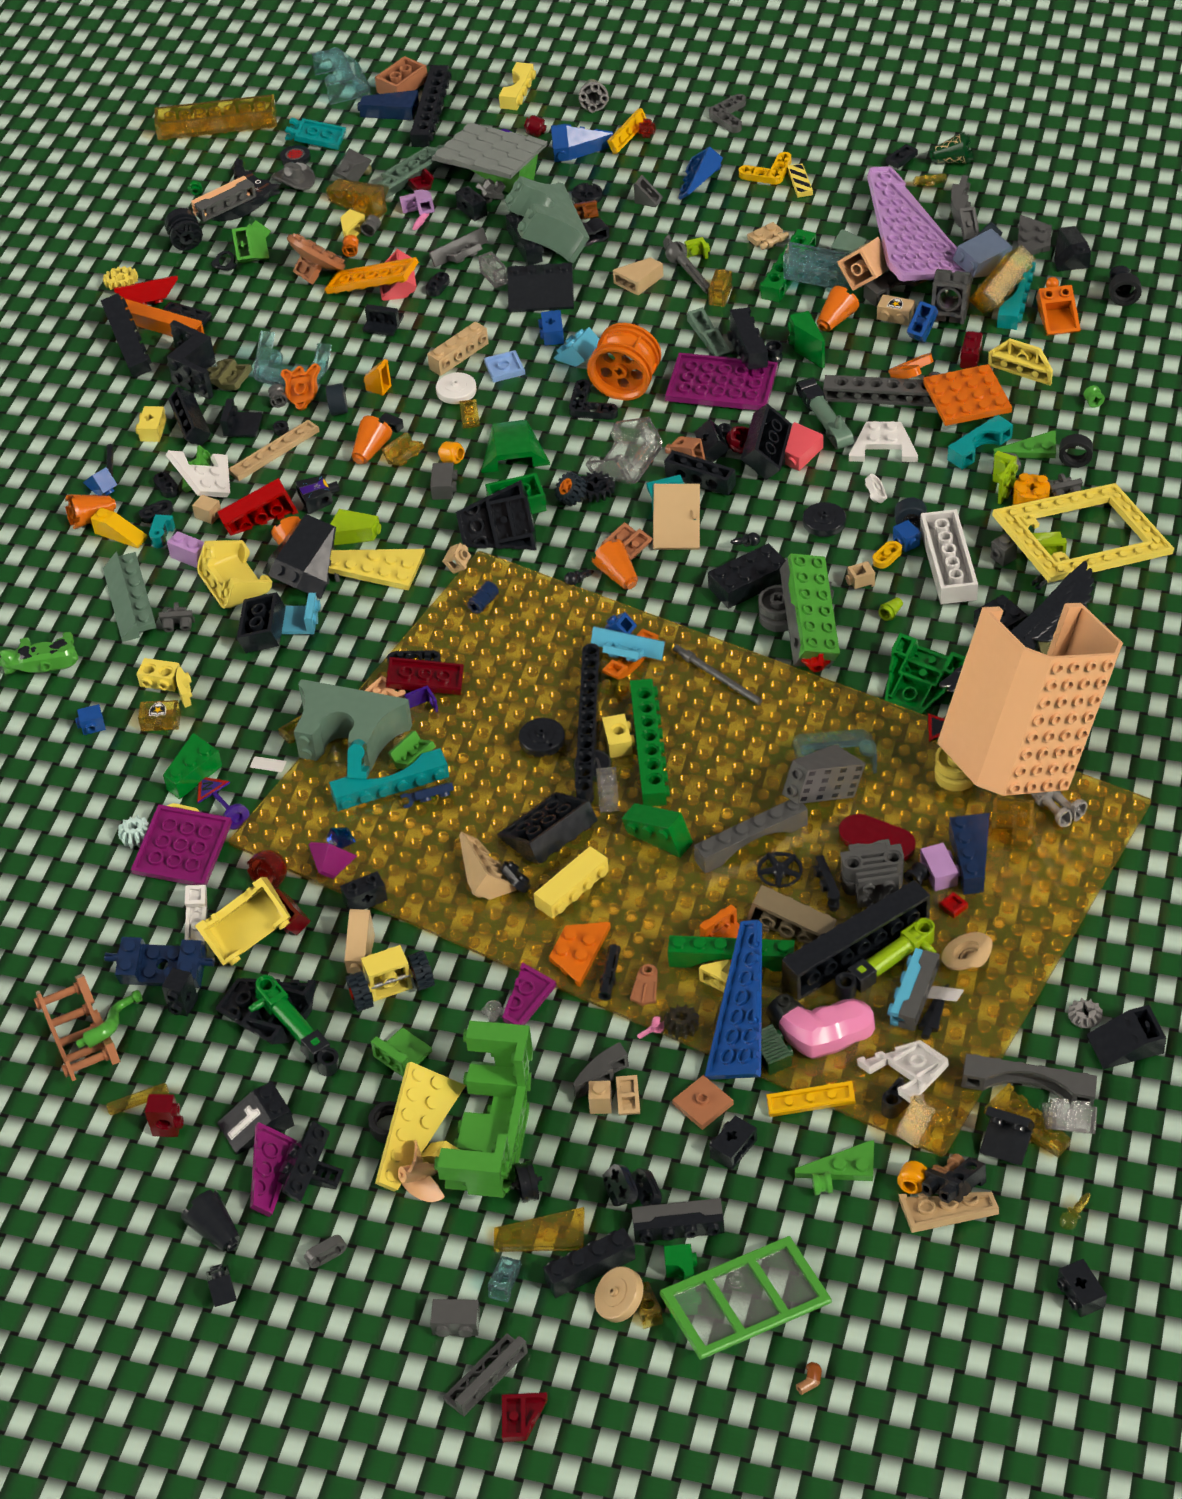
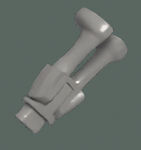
M1061 791L1031 793L1035 802L1040 807L1047 806L1055 815L1056 823L1061 827H1068L1072 819L1075 822L1078 821L1085 814L1088 807L1087 802L1083 799H1077L1073 803L1069 802L1061 794ZM1054 801H1055L1056 803H1058L1062 808H1059V807L1054 803Z

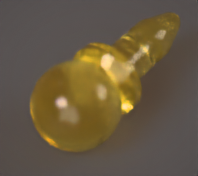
M1090 1193L1080 1197L1073 1209L1068 1207V1212L1060 1216L1059 1223L1063 1229L1072 1230L1077 1226V1219L1082 1217L1079 1213L1088 1204L1091 1196Z

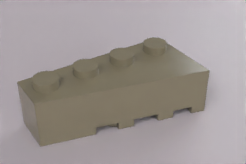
M761 885L746 918V921H760L762 923V931H777L782 937L788 938L793 936L797 938L798 942L805 944L817 939L821 934L832 930L837 921L828 914L821 913L808 905H804L789 896H785Z

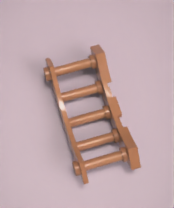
M83 973L75 976L77 982L73 983V986L42 997L40 991L35 992L37 998H34L37 1009H42L65 1064L61 1066L65 1077L70 1076L72 1081L76 1080L74 1072L100 1061L110 1060L112 1065L121 1062L110 1037L92 1048L87 1046L67 1055L62 1047L83 1038L84 1032L103 1023L97 1009L93 1010L91 1004L95 1003ZM75 993L77 995L82 994L85 1004L81 1008L54 1019L50 1018L46 1008L47 1004ZM84 1015L86 1017L91 1016L93 1023L90 1024V1027L59 1039L54 1027ZM101 1050L100 1053H97V1054H95V1055H93V1056H90V1057H88V1058H85V1059H83V1060H80V1061H78V1062H75V1063H73V1064H70V1062H73V1061H75V1060H78V1059H80V1058H83V1057H85V1056H87V1055H90V1054H92V1053H95V1052Z

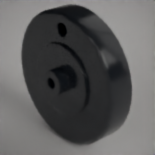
M816 503L809 506L803 513L804 528L815 536L829 537L836 535L846 525L845 511L834 503Z
M550 718L530 720L519 731L520 747L531 756L547 757L561 750L565 743L563 726Z

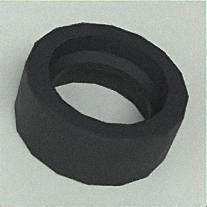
M1119 274L1109 283L1110 298L1117 305L1128 306L1134 304L1141 296L1140 280L1133 274ZM1124 284L1135 287L1134 291L1129 294L1121 295L1115 292L1119 286Z
M1071 434L1060 442L1059 458L1066 466L1079 468L1089 464L1092 460L1093 444L1087 436ZM1079 446L1084 448L1086 452L1077 456L1068 454L1065 450L1069 447Z
M382 1102L370 1111L368 1117L370 1132L374 1139L380 1143L386 1144L389 1130L378 1128L377 1122L387 1115H393L397 1102Z

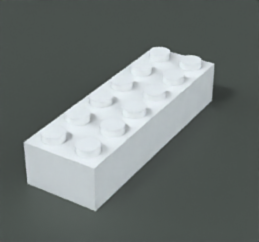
M957 509L921 513L920 531L940 604L977 600L978 582Z

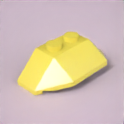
M1009 338L989 351L988 364L990 367L1051 386L1053 370L1041 348Z

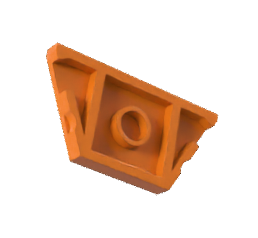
M599 922L566 925L549 955L550 962L560 968L564 975H569L575 981V984L581 987L611 928V923Z

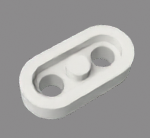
M874 474L866 477L865 485L869 489L871 500L875 503H883L887 499V495L882 482Z

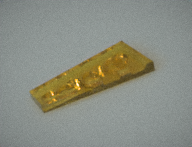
M1008 1083L985 1106L984 1113L986 1114L987 1107L990 1106L1030 1118L1035 1123L1030 1141L1059 1158L1070 1146L1071 1138L1052 1121L1048 1122L1038 1108L1034 1109L1027 1103L1028 1099L1022 1094L1018 1095L1014 1091V1087Z
M581 1207L495 1227L494 1252L579 1250L584 1247L585 1209Z

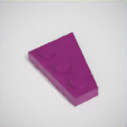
M522 962L519 976L514 983L515 987L502 1016L503 1022L525 1025L557 986L556 981Z

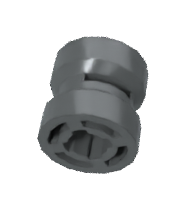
M369 215L365 222L362 223L360 230L365 236L372 237L381 226V221L377 216Z
M280 384L272 385L268 390L271 405L276 408L285 406L287 397L284 387Z

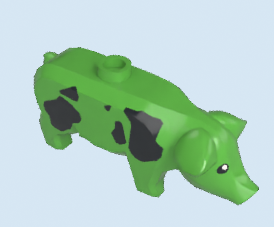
M64 632L62 634L63 637L53 643L40 642L31 645L29 638H21L20 645L16 650H0V665L4 669L5 676L17 670L27 673H41L70 668L79 659L73 645V634L71 632Z

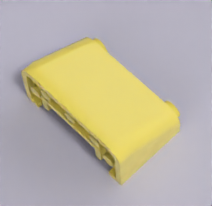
M243 540L204 541L198 560L197 571L219 605L224 609L240 605L244 599L266 594L272 588V580L268 575H262L258 579L246 561L250 551Z
M260 877L252 883L254 887L247 888L244 893L217 913H213L211 917L195 925L223 966L236 964L241 960L239 956L277 928L281 930L290 924L289 919L291 916L267 877Z

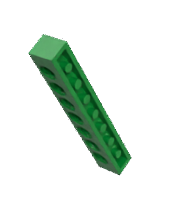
M653 678L630 680L643 805L651 807L667 805L666 797H670L669 785H665V782H668V773L663 771V768H666V757L661 755L665 753L664 742H660V739H663L662 728H658V725H661V714L656 712L660 711L659 700H655V697H658L657 686H653Z

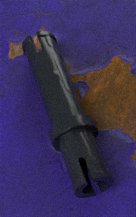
M616 944L608 946L603 974L599 979L601 985L598 997L603 1001L611 999L612 989L616 984L615 974L621 952L620 946Z

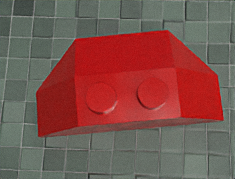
M175 275L115 287L114 292L119 293L125 299L145 305L150 301H153L154 304L160 303L168 296L177 282L178 276Z

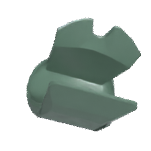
M841 230L831 245L832 249L837 250L834 254L836 259L830 261L829 264H838L837 261L866 244V238L846 230Z

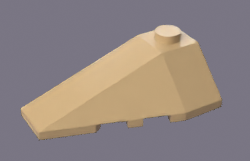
M461 832L459 836L467 883L472 889V894L478 898L484 897L491 900L516 891L517 889L500 871L499 867L501 864L488 856L490 852L477 838Z

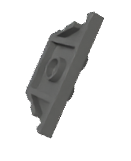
M1020 215L1017 254L1030 253V255H1035L1040 252L1050 251L1052 225Z

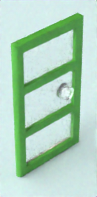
M790 1236L660 1290L661 1298L700 1360L832 1303L831 1297Z

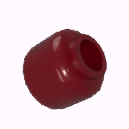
M531 115L526 118L523 129H525L528 135L540 137L541 134H545L547 125H545L543 118Z

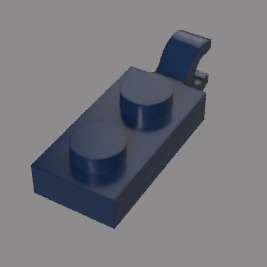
M452 782L412 793H403L400 795V798L408 797L409 803L402 806L403 808H409L415 800H420V803L432 800L431 796L439 795V798L448 796L450 791L454 790Z

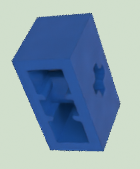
M922 301L919 302L907 329L909 337L924 343L926 342L938 315L936 306Z
M561 311L541 312V319H538L540 339H544V345L564 344Z

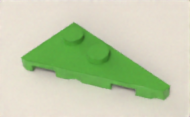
M1050 431L995 448L993 457L997 451L1015 453L1019 458H1056V431Z
M874 1140L795 1168V1178L812 1179V1173L821 1175L824 1172L830 1171L832 1180L873 1181Z

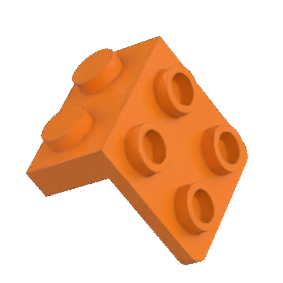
M731 904L725 909H721L710 919L704 920L699 925L700 937L737 938L740 926L737 922V909Z

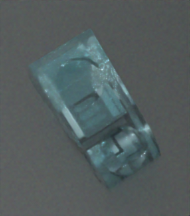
M505 1256L500 1258L488 1282L489 1298L509 1302L511 1290L520 1272V1260Z

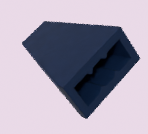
M418 90L362 96L357 104L360 117L413 120L419 106Z

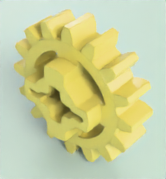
M131 267L112 268L111 271H107L103 275L104 285L106 288H110V290L115 287L138 282L137 271Z

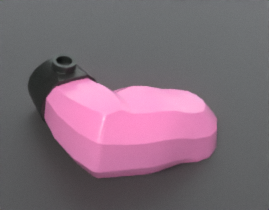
M786 993L773 999L766 1009L767 1017L774 1027L781 1031L785 1040L810 1059L840 1052L855 1042L869 1038L875 1030L874 1013L871 1007L857 999H844L830 1006H820L811 1011L805 1009L802 1004Z

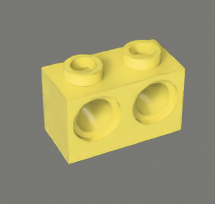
M144 658L137 672L140 687L175 692L177 688L176 672L177 668L180 667L179 663Z

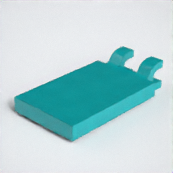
M291 118L289 123L293 125L286 127L285 132L290 134H286L285 140H292L294 138V141L339 150L346 134V127L304 118L301 121Z

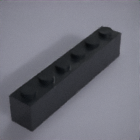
M119 293L101 300V304L133 378L152 371L149 365L152 361L148 354L145 355L147 350L144 343H140L142 338L139 331L135 332L137 326L134 320H130L133 317L130 310H126L128 305L125 298L121 299Z

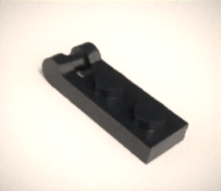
M824 855L817 856L816 865L813 866L814 875L816 878L819 877L820 889L822 893L825 892L827 895L828 909L832 912L838 911L840 908V892Z

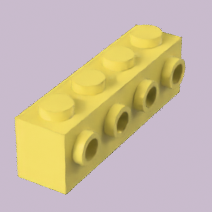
M591 846L588 847L534 893L535 907L552 919L561 914L568 905L575 902L595 882L606 876L609 871L608 858Z

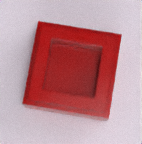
M952 892L939 902V908L954 919L968 908V902Z

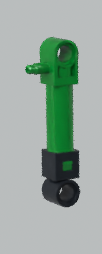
M270 975L260 976L256 980L257 1001L248 1007L249 1011L254 1012L264 1007L270 1015L274 1014L300 1044V1050L313 1065L317 1063L318 1072L323 1076L334 1075L338 1070V1052L334 1048H330V1043L318 1029L314 1030L288 1000V994L275 978Z

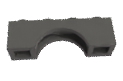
M889 271L864 285V298L877 307L882 295H889V290L899 285L916 287L927 280L903 282L898 280L892 271Z

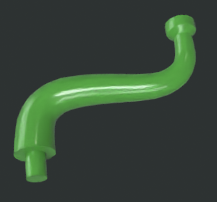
M135 990L132 992V995L112 1005L106 1020L101 1025L84 1032L83 1038L76 1041L77 1046L82 1048L87 1045L89 1048H92L110 1037L118 1028L119 1012L133 1002H141L143 1000L141 993Z

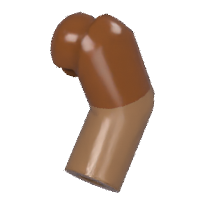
M810 1362L806 1365V1379L796 1384L800 1395L807 1393L820 1384L822 1369L818 1363Z

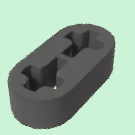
M334 1235L310 1248L305 1253L304 1258L310 1268H317L341 1255L346 1250L347 1245L340 1235Z

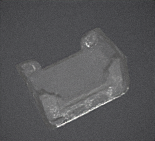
M650 417L617 421L611 430V436L615 444L603 460L595 456L587 461L586 466L591 473L593 471H596V473L603 471L604 475L609 473V477H613L615 481L625 484H636L662 448L661 437Z

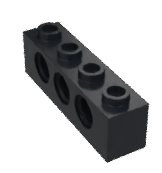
M674 450L670 452L664 461L666 477L681 475L685 483L700 484L701 488L729 496L736 485V474L733 468Z

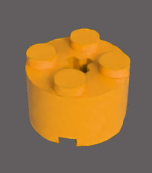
M1022 473L1014 483L1013 505L1049 498L1050 483L1044 475Z

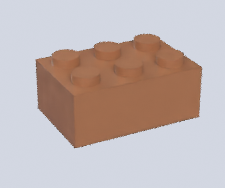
M402 57L375 76L377 93L385 94L418 89L426 83L428 76L427 66L408 57Z

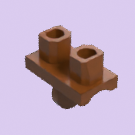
M596 200L574 203L580 219L585 220L587 218L599 217Z

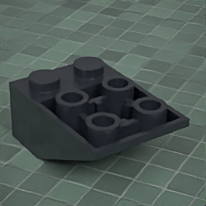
M1150 1005L1128 1010L1087 1034V1038L1103 1069L1163 1054L1166 1044V1036Z

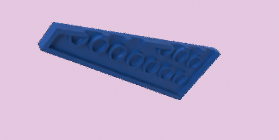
M758 920L740 922L705 1072V1077L709 1080L761 1076L762 923Z

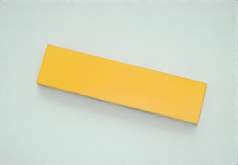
M642 108L637 109L607 140L613 154H617L648 122Z
M852 1081L766 1094L770 1117L856 1104Z

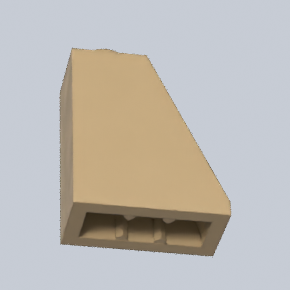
M651 257L613 270L614 284L636 295H640L664 276L663 263Z
M350 909L344 960L347 973L354 974L362 971L364 974L361 958L372 953L375 932L370 910Z

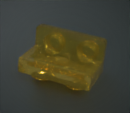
M405 432L382 448V452L388 464L402 466L408 462V459L417 456L420 453L419 451L425 447L421 441H412L409 433Z

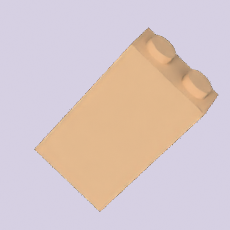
M879 237L867 242L837 261L852 290L876 279L889 269Z

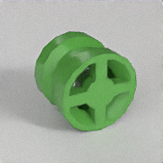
M1090 386L1084 391L1083 396L1090 407L1096 408L1103 404L1105 397L1098 386Z
M830 1171L824 1172L821 1175L812 1173L814 1195H820L821 1192L833 1193Z

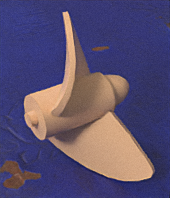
M414 1140L413 1162L411 1165L399 1167V1180L404 1188L414 1197L426 1202L440 1201L444 1199V1193L431 1177L438 1171L434 1169V1164L423 1162L417 1140Z

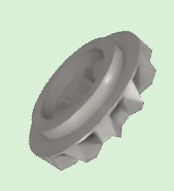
M1081 998L1080 1001L1074 1000L1073 1004L1069 1006L1068 1017L1078 1027L1092 1028L1101 1022L1103 1009H1100L1099 1003H1093L1091 999L1087 1001ZM1083 1009H1086V1011L1089 1012L1088 1018L1086 1017L1085 1013L1082 1012Z

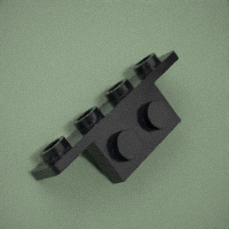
M315 1121L310 1123L304 1139L296 1144L293 1143L287 1151L288 1158L279 1170L281 1174L278 1182L284 1185L282 1192L297 1202L302 1201L330 1134L329 1130Z

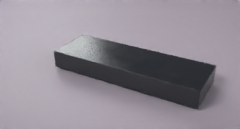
M171 301L163 309L200 320L203 327L212 318L211 312Z

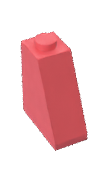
M794 422L785 449V465L800 471L823 449V434Z

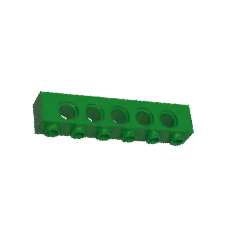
M798 229L791 236L790 242L785 245L784 251L779 254L776 263H773L771 271L766 274L765 280L760 283L761 299L778 303L781 301L816 247V233Z

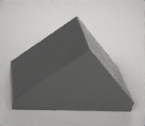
M640 175L634 184L635 203L657 207L663 198L662 195L643 175Z

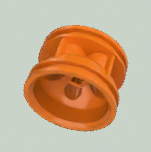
M631 323L613 324L604 330L598 341L597 348L593 351L588 361L587 373L589 379L601 393L608 397L625 401L637 399L646 392L652 375L661 361L660 345L650 332L638 325ZM608 353H611L615 359L610 358Z

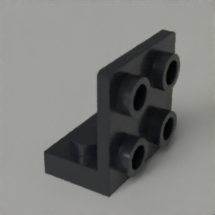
M227 399L220 419L223 436L257 437L263 417L262 412H238L234 399Z
M988 1106L985 1115L990 1120L980 1153L1021 1166L1035 1123L1030 1118Z

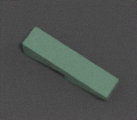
M704 308L689 311L687 314L688 323L711 354L719 357L730 355L731 351L718 328H714Z

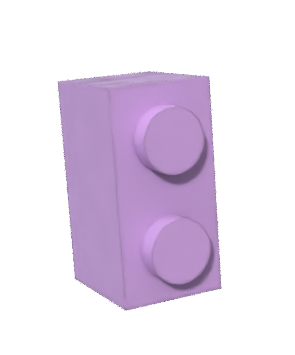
M177 531L167 541L170 557L197 568L204 542Z
M944 843L920 849V863L929 870L930 877L928 879L934 891L958 885L960 869L957 864H954L952 853L946 849Z

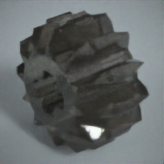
M677 1003L676 1008L670 1007L668 1012L665 1013L664 1028L668 1031L669 1036L675 1035L677 1040L679 1037H683L686 1040L687 1035L694 1037L695 1031H698L699 1015L694 1007L688 1008L687 1004L680 1007Z

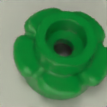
M192 181L188 186V191L192 195H199L203 192L202 184L198 181Z

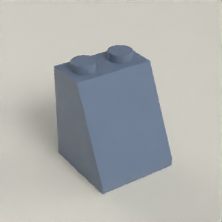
M989 229L958 245L952 260L966 272H971L973 278L1000 275L1013 246L993 229Z

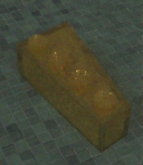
M337 179L326 188L328 201L348 210L351 209L364 214L365 217L375 215L380 218L387 212L384 187L382 185Z

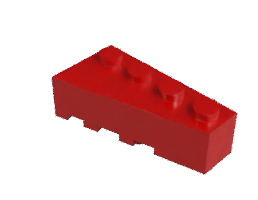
M277 478L217 513L228 533L232 536L250 530L254 525L261 524L262 526L268 524L267 521L275 518L279 520L285 518L284 515L290 513L294 515L298 511L282 482Z

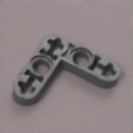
M736 94L710 107L709 118L731 133L740 132L742 130V121L731 113L746 105V96Z

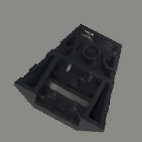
M522 480L456 512L462 543L467 547L537 550L535 525L529 498Z
M237 978L215 1008L216 1011L272 1045L290 1043L293 1036L274 1014L270 1015L264 1007L254 1012L249 1011L248 1007L257 1001V979ZM275 979L288 994V1000L306 1020L312 1012L316 987L315 980L300 983L299 980L281 982L280 979Z

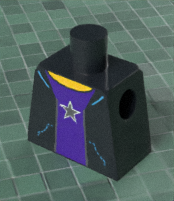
M323 476L295 481L297 494L308 514L333 503L332 493L340 491L337 481L327 484Z

